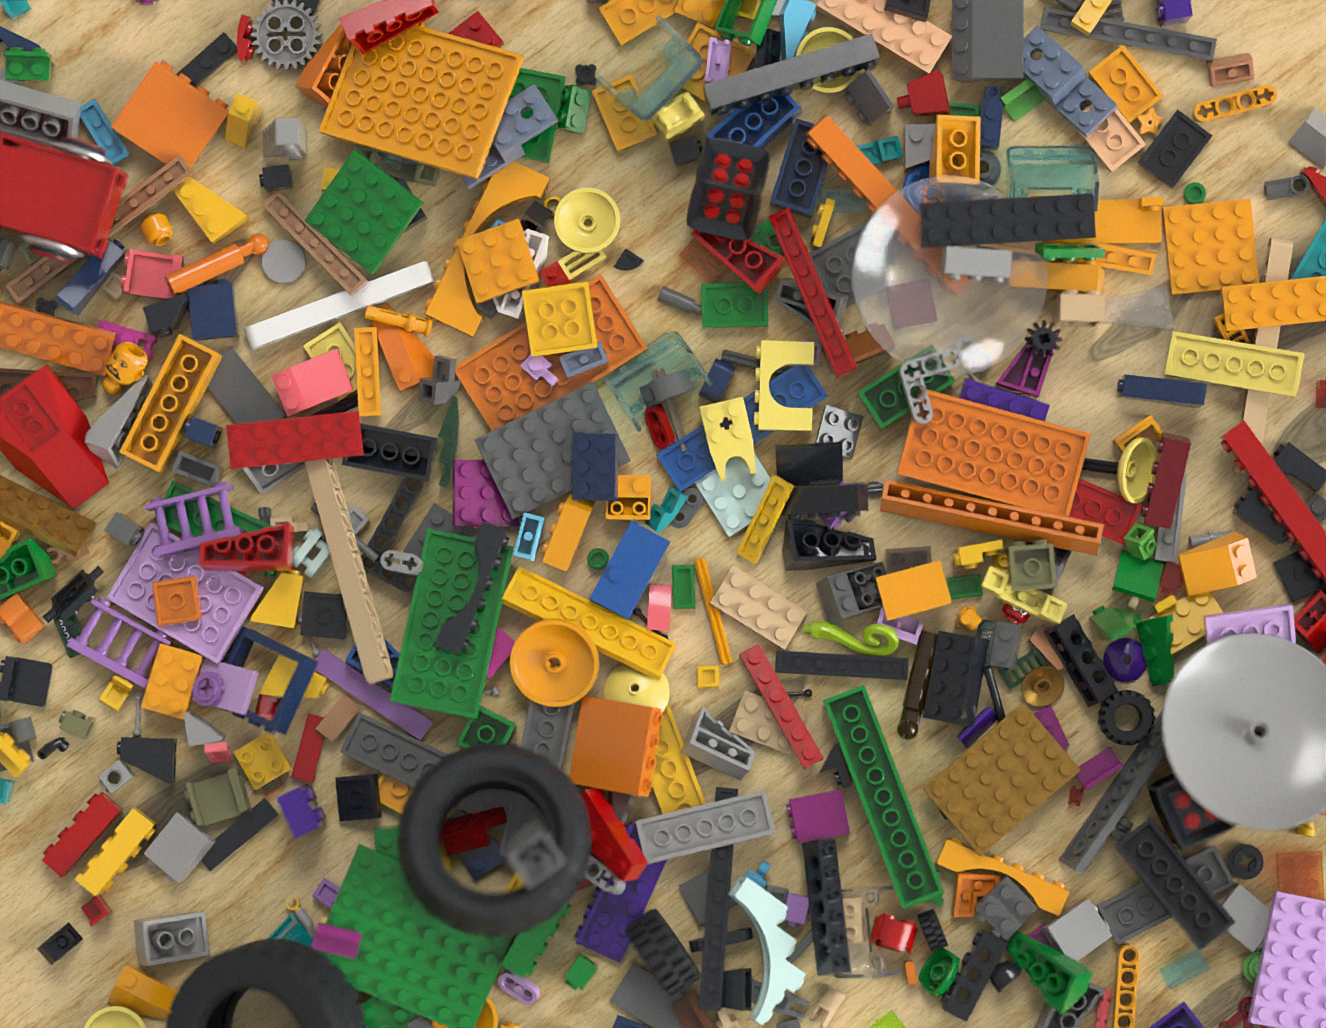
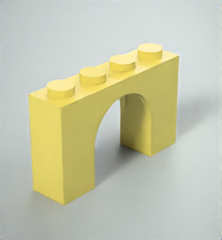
M761 340V346H756V359H760V368H756L755 381L760 382L759 390H755V403H759V412H754V425H758V430L811 432L812 408H788L779 405L770 394L769 380L772 374L783 366H813L814 342Z

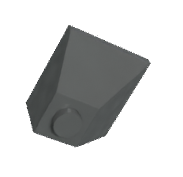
M536 819L516 832L506 853L507 858L528 889L566 863L546 831Z

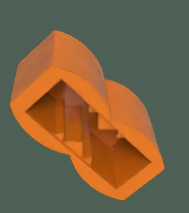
M19 593L14 594L0 606V622L4 626L7 624L12 629L10 634L18 643L22 641L24 644H27L47 627Z

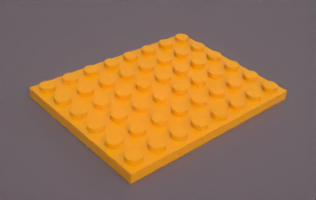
M418 25L365 55L352 44L318 132L322 135L478 180L524 57L519 53Z

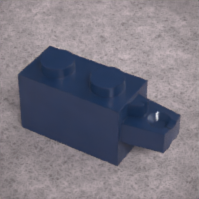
M987 86L983 101L979 104L980 149L997 150L1000 144L1003 103H1001L1000 87Z

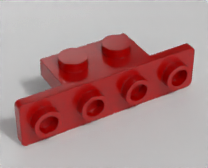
M504 807L491 808L486 811L471 813L467 816L444 821L440 840L443 839L447 856L489 846L486 828L507 823Z

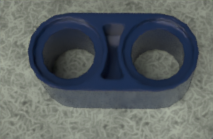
M716 358L698 396L713 403L720 402L736 367Z

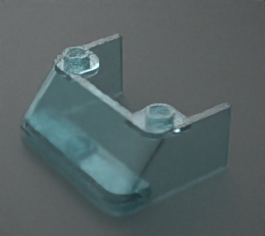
M660 15L656 17V24L671 38L664 47V54L672 64L657 80L641 94L633 87H625L618 92L601 75L597 78L598 84L612 98L635 117L643 121L652 119L655 113L690 80L702 65L701 55Z
M1012 146L1007 149V198L1027 197L1029 190H1072V194L1093 193L1094 211H1097L1100 180L1095 152L1091 147Z
M676 331L663 335L649 344L647 350L604 376L609 389L638 432L642 429L635 418L640 417L646 410V404L639 388L654 380L652 371L663 368L667 375L686 369L691 382L696 381L702 376L708 386L713 385L698 358Z

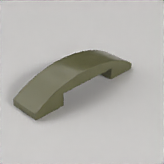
M356 144L355 150H358L391 177L404 178L406 181L436 187L440 172L439 168Z

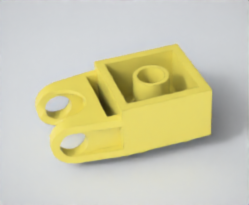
M689 92L680 94L672 100L673 103L671 105L663 106L654 112L653 124L667 145L704 121L703 112Z
M743 397L701 406L700 413L709 452L721 482L726 480L725 464L732 457L742 458L746 462L750 474H756L753 438ZM723 419L731 420L732 424L729 426V430L720 427Z

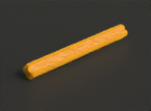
M696 559L694 564L722 665L730 664L733 660L720 611L709 604L715 593L706 559Z

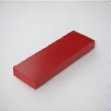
M308 713L291 775L292 778L313 783L325 736L315 728L324 717Z

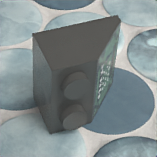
M982 620L978 624L976 637L989 640L985 665L1016 670L1023 626L991 620Z

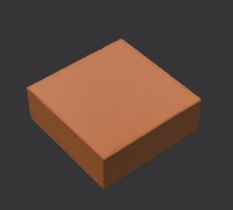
M905 960L903 962L907 983L909 985L915 984L917 977L914 962L912 960Z

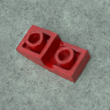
M241 14L237 31V52L241 63L246 64L247 60L252 59L255 50L252 47L251 40L246 39L247 36H251L253 24L249 16Z

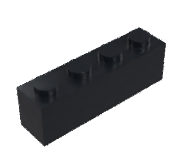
M868 484L793 488L780 516H788L789 520L802 519V515H808V519L821 518V514H828V517H841V513L847 512V516H861V511H869Z

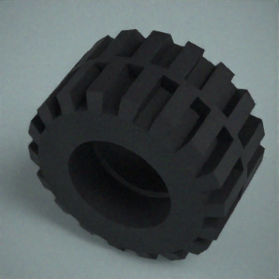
M1131 690L1117 691L1101 703V709L1098 710V724H1100V730L1106 735L1107 739L1116 744L1132 746L1143 742L1145 738L1151 735L1150 732L1154 730V721H1156V716H1154L1155 709L1151 706L1150 700L1146 699L1141 693ZM1122 705L1135 707L1139 714L1137 726L1130 731L1119 729L1114 721L1115 712Z

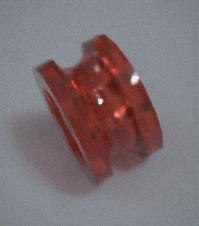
M1073 785L1069 794L1068 804L1075 803L1079 807L1084 788L1077 789Z

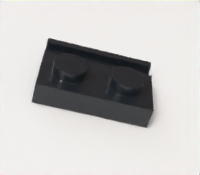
M766 29L761 45H757L756 68L780 61L781 39L779 31Z

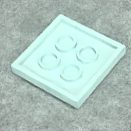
M755 454L756 474H750V470L742 458L733 457L725 464V481L721 482L715 469L695 482L729 537L750 524L771 480Z

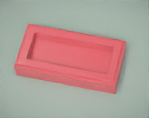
M227 742L204 744L205 753L211 763L233 760L232 751Z

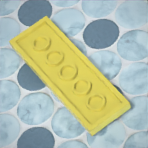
M1173 331L1165 375L1296 398L1305 354Z

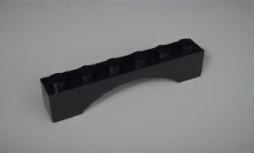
M482 521L474 542L479 560V577L475 591L462 611L451 620L442 624L434 645L435 648L460 657L461 652L466 653L470 643L467 640L469 631L474 632L478 620L474 618L477 611L482 612L486 599H483L485 590L490 591L494 581L493 578H490L493 569L498 570L502 560L498 556L501 549L506 550L510 538L507 537V530Z

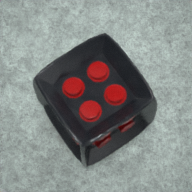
M719 138L706 139L698 163L696 184L693 188L687 211V226L700 232L724 238L749 240L756 225L761 194L767 179L770 163L769 153L761 148Z
M1175 773L1147 787L1160 822L1177 850L1198 845L1237 826L1217 817L1200 805L1187 792Z

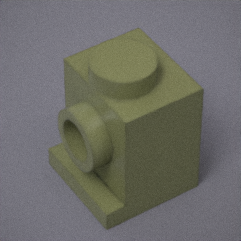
M64 710L58 721L61 723L59 728L79 738L87 739L96 718L88 717V719H85L86 715L77 710H74L73 713Z

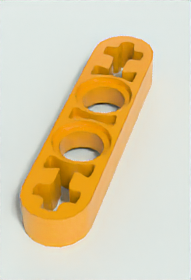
M1264 85L1203 101L1194 107L1193 117L1197 122L1205 123L1266 107L1274 103L1277 98V91L1273 86ZM1264 90L1272 94L1269 101L1266 98H1262L1257 101L1259 104L1256 105V97L1262 95ZM1247 95L1250 97L1251 105L1249 107H1243L1240 104L1239 99L1241 96ZM1227 101L1230 104L1229 112H1221L1218 108L1219 102ZM1211 103H1214V111L1207 113L1206 118L1198 115L1197 112L1200 111V107H1203L1204 110L1211 109Z

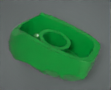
M945 948L934 951L925 962L918 977L924 991L934 997L943 996L954 981L960 958Z

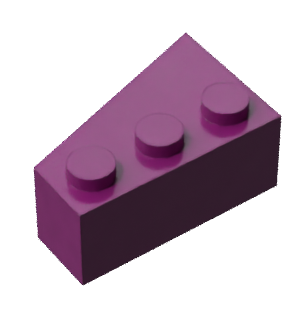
M1045 334L1038 336V339H1041L1039 343L1042 345L1045 342L1048 343L1049 340H1046L1048 336ZM1026 341L995 385L1037 398L1040 395L1052 356L1050 357L1047 351L1045 358L1040 357V351L1036 356H1033L1032 352L1035 348L1032 347L1027 350L1026 346L1031 344V341Z

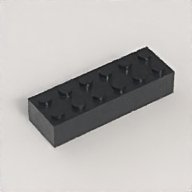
M1148 818L1115 845L1114 848L1199 952L1236 923L1151 818Z

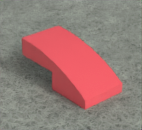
M650 584L647 629L669 631L672 586Z

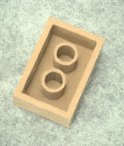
M1064 290L1062 294L1054 299V326L1098 327L1105 322V295H1100V291H1086L1084 294H1078L1077 290Z

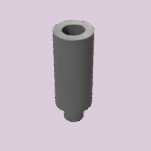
M666 286L662 287L657 299L687 314H690L691 311L699 314L702 307L695 304V299Z

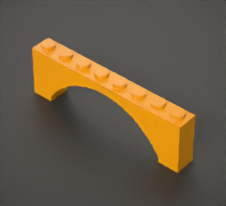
M515 161L493 174L491 179H486L481 190L484 193L481 199H476L472 210L475 211L472 218H467L462 230L465 233L462 238L476 234L488 219L509 205L533 198L541 200L550 182V178ZM456 241L453 246L455 253L452 259L448 257L443 267L446 272L443 278L439 277L434 286L436 293L433 298H428L424 309L427 310L425 313L427 316L474 338L484 318L477 314L470 299L466 283V269Z

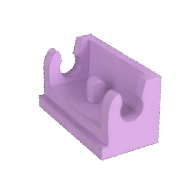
M710 37L704 84L727 78L731 51L729 40L720 41L717 38Z
M881 608L876 624H883L892 628L900 640L914 645L917 644L923 627L922 621L908 616L887 621L884 608Z

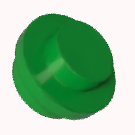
M601 548L591 550L587 556L588 565L595 570L604 569L609 563L608 553Z

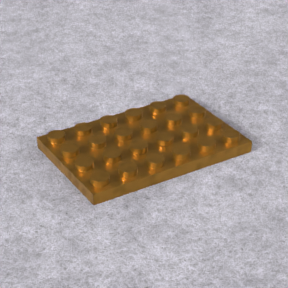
M1021 703L922 789L975 852L982 856L1081 771V769L1024 703Z

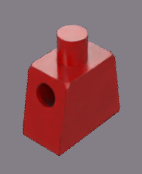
M940 70L907 83L908 95L897 97L899 109L911 107L915 117L951 114L944 77Z

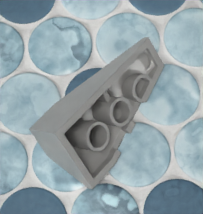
M144 375L109 408L94 423L92 429L87 431L85 436V443L89 450L117 469L125 456L120 453V450L137 418L138 412H140L153 387L148 375Z

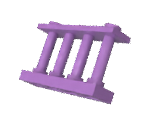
M226 481L214 484V488L166 500L163 497L150 500V504L144 505L146 510L150 512L155 511L161 542L159 543L160 546L154 547L155 556L165 558L200 549V543L244 533L243 528L237 527L233 523L227 492L235 491L234 486L227 484ZM215 495L219 496L225 523L224 530L215 532L212 529L206 502L207 497ZM197 500L204 532H202V536L194 538V535H191L184 503ZM176 505L183 537H181V541L173 543L169 537L163 508Z
M101 597L97 600L93 598L91 603L96 607L80 636L76 638L71 637L67 646L145 688L149 682V679L146 678V671L154 659L160 643L167 645L171 643V640L167 639L169 635L159 629L154 632L110 608V602ZM105 610L116 617L100 646L93 649L87 646L89 643L87 640ZM123 621L134 626L135 629L120 656L113 660L107 656V650ZM145 632L155 639L139 667L133 671L126 667L128 664L126 661L140 636Z

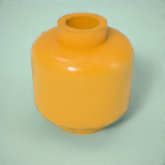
M151 212L144 217L141 231L150 244L162 246L171 240L173 227L164 214Z

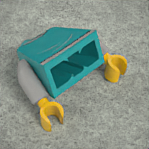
M293 897L297 902L296 907L291 908L288 903H286V906L289 910L295 911V914L291 912L267 939H287L312 948L316 933L313 920L303 908H300V901ZM253 938L256 941L262 940L261 938Z

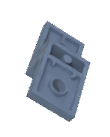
M1036 26L1024 37V75L1038 87L1040 96L1087 138L1118 108L1117 103L1088 79L1084 67L1040 27ZM1034 52L1043 53V57L1040 60H1033L1031 58ZM1084 103H1091L1093 105L1092 109L1087 112L1082 111L1080 108Z
M535 84L508 100L478 180L460 175L469 189L524 156L525 152L521 144L558 122ZM526 110L533 111V116L529 119L522 118V114Z

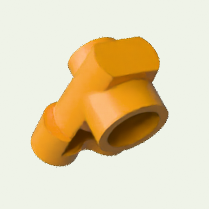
M964 606L956 614L957 618L954 623L956 627H965L971 632L983 619L977 615V609L974 606Z

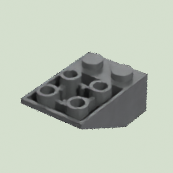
M883 561L830 575L816 583L830 625L884 608L876 582L877 577L887 575Z

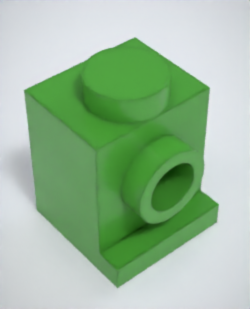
M1135 523L1123 539L1131 556L1142 560L1153 556L1154 549L1157 546L1153 536V528Z

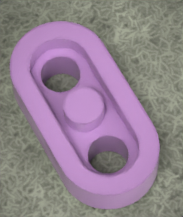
M508 969L504 970L498 978L500 988L525 1005L534 1004L540 996V990L536 984L526 977L524 979Z

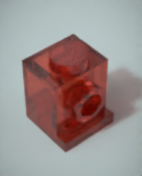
M1165 561L1159 587L1162 588V593L1174 595L1177 588L1181 589L1184 582L1180 565Z

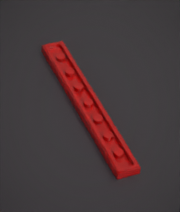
M790 208L769 216L768 218L836 377L858 369Z

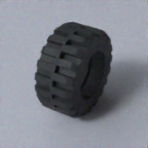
M650 909L627 925L625 932L669 996H676L699 980L701 973L657 909Z

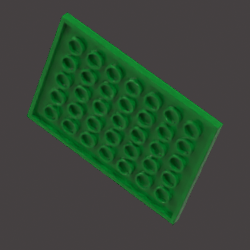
M358 844L325 924L362 932L356 957L349 958L316 949L315 951L321 952L332 960V965H337L347 976L346 982H351L353 987L450 1028H475L514 934L492 938L458 931L443 923L429 913L416 898L404 876L400 860Z

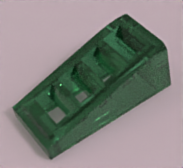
M1037 648L1017 659L1016 665L1019 666L1024 676L1020 677L1017 670L1002 668L998 671L1009 690L1021 684L1028 673L1022 663L1026 660L1031 670L1036 668L1030 659L1032 656L1038 662L1039 667L1048 666ZM1008 670L1012 671L1016 681L1013 682L1007 673Z

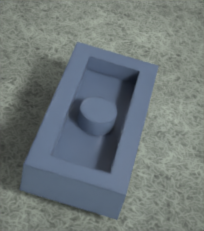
M600 341L597 342V348L576 350L559 357L567 378L608 363Z

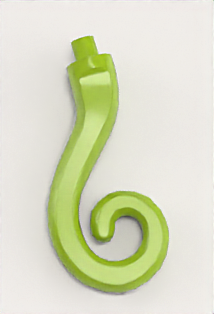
M812 621V625H804L803 632L811 634L812 638L833 640L867 656L889 655L899 645L897 633L892 628L883 624H870L864 628L862 638L866 643L854 638L835 624L830 625L826 621ZM872 634L883 635L887 639V643L879 645L880 638Z

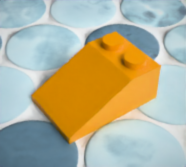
M937 115L930 156L929 184L964 186L979 184L980 117Z
M1235 531L1177 555L1188 596L1238 586L1257 578L1248 538Z

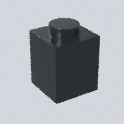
M695 136L669 144L676 167L700 159L703 146L700 140L696 141Z
M288 164L262 168L263 174H259L260 185L265 187L267 192L293 189L291 168Z

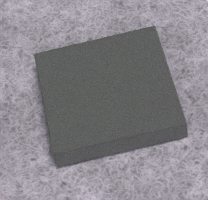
M709 870L679 885L699 925L706 920ZM731 897L729 899V909L738 905Z

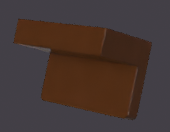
M694 991L672 1004L684 1028H715L706 1010L698 1009L699 998Z

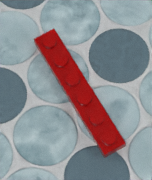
M759 643L739 653L741 661L803 770L823 760V755Z

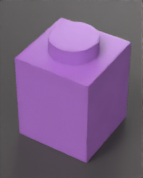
M789 892L786 900V906L788 907L787 915L784 920H786L787 925L799 927V923H805L809 899L807 896Z

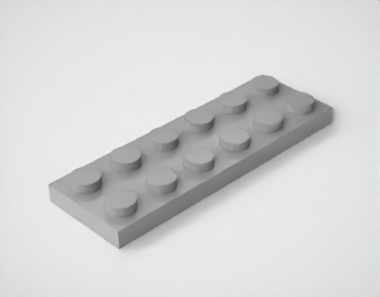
M765 790L636 821L643 855L647 859L648 864L775 834Z

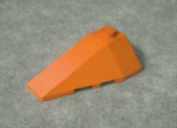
M341 23L304 68L295 85L308 99L325 107L329 105L352 45Z

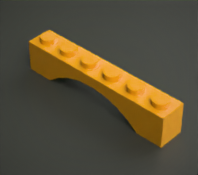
M953 836L951 840L945 838L935 863L955 872L982 868L1005 873L1024 886L1037 907L1057 916L1060 915L1069 891L1065 890V884L1055 880L1051 884L1044 881L1046 877L1034 871L1032 875L1024 872L1025 867L1016 863H1013L1012 866L1004 863V858L992 854V857L984 854L979 856L972 847L970 849L963 846L964 841Z

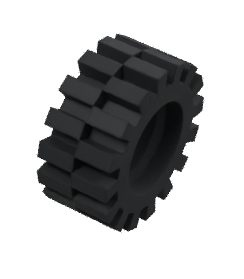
M934 908L918 914L920 926L931 952L948 946Z

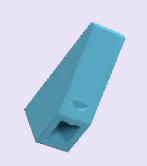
M785 0L779 13L782 61L796 57L797 47L807 35V30H805L808 22L811 23L816 15V10H814L816 4L808 0Z

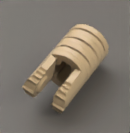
M829 985L809 1016V1019L812 1022L815 1021L823 1009H825L827 1012L819 1025L821 1028H826L846 995Z

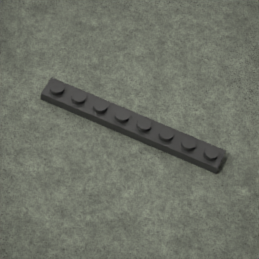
M1043 8L1040 28L1045 31L1213 61L1217 42L1215 38L1100 18L1090 35L1087 36L1070 25L1077 13Z

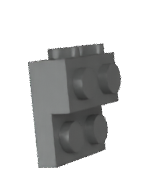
M1006 875L975 904V909L977 910L975 914L983 923L988 921L993 926L990 930L996 937L1000 939L1003 936L1007 940L1038 907Z

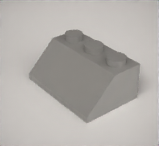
M305 461L247 467L243 468V470L259 492L264 494L306 467Z

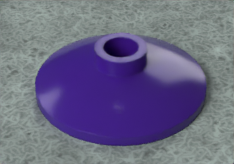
M1117 639L1109 644L1105 650L1103 657L1104 667L1115 680L1122 682L1136 680L1144 673L1147 667L1142 646L1134 639ZM1129 656L1130 663L1124 664L1123 657Z

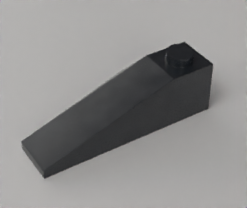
M811 520L786 521L782 549L785 571L812 570L875 561L877 559L873 538L849 531L847 533L835 530L834 527L830 529L828 526L815 524V521Z

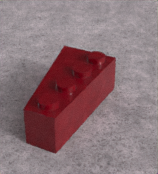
M1163 432L1161 440L1158 441L1156 453H1158L1157 460L1153 462L1151 470L1153 479L1152 483H1148L1146 495L1149 496L1148 502L1143 504L1141 517H1144L1145 524L1167 529L1172 527L1191 447L1188 437Z

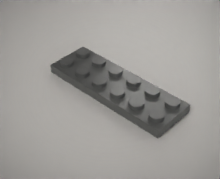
M1214 844L1185 859L1213 895L1235 885ZM1143 882L1096 905L1102 918L1110 926V933L1116 945L1171 918Z

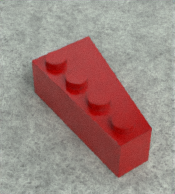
M695 229L691 233L696 241L758 295L788 264L785 257L750 240H734L707 234Z
M290 522L275 527L270 526L250 533L245 532L233 537H224L200 543L199 566L204 571H292L294 527Z
M599 788L585 790L581 798L586 806L590 823V850L621 882L638 879L648 864L647 859L634 839H630L626 826L616 817L614 807L603 796L605 794L603 790Z

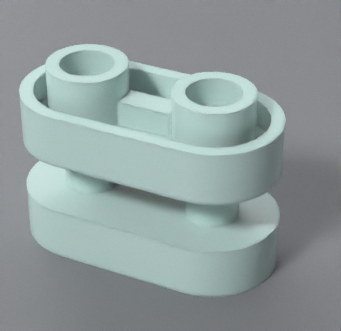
M318 528L314 531L310 529L303 538L305 543L302 547L299 548L297 546L293 550L292 565L296 568L301 564L306 566L307 569L304 574L310 579L314 577L331 555L328 543L321 540L324 533ZM316 546L321 551L312 561L307 556Z

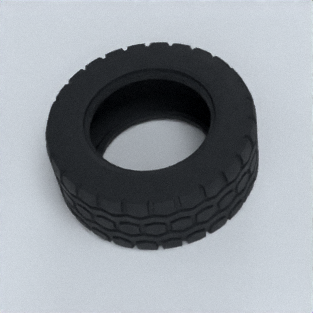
M287 939L257 940L215 954L208 960L203 961L185 978L179 987V992L173 998L169 1009L171 1012L168 1014L166 1028H232L233 1014L239 1000L248 989L265 992L278 999L289 1010L298 1028H367V1025L363 1024L366 1018L362 1004L356 1001L359 998L351 982H346L347 976L337 965H332V960L321 952L315 951V949L305 944L295 943Z

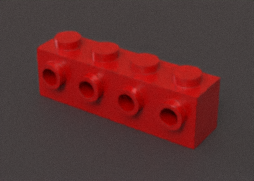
M104 792L99 795L95 793L88 800L87 804L89 806L84 812L80 810L73 817L74 824L70 828L65 827L57 837L60 840L55 845L51 843L43 852L45 857L42 861L61 878L67 875L122 812L123 809Z

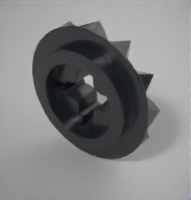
M1239 845L1232 849L1228 857V867L1237 878L1243 880L1253 879L1263 869V856L1252 845ZM1242 853H1244L1246 858L1254 859L1248 863L1249 871H1247L1244 865H1237V863L1243 860Z

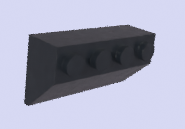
M361 424L364 455L343 457L342 465L429 481L439 438Z

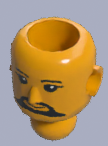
M131 342L118 344L105 365L108 377L103 380V389L109 394L117 395L121 393L123 385H131L144 376L145 372L143 370L148 362L145 351Z

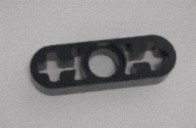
M751 927L727 932L726 945L754 939ZM704 937L689 941L691 952L703 951Z

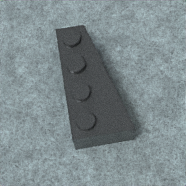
M1089 982L1086 992L1063 1014L1045 1003L1034 1028H1078L1081 1020L1092 1010L1095 1002L1106 992V989Z

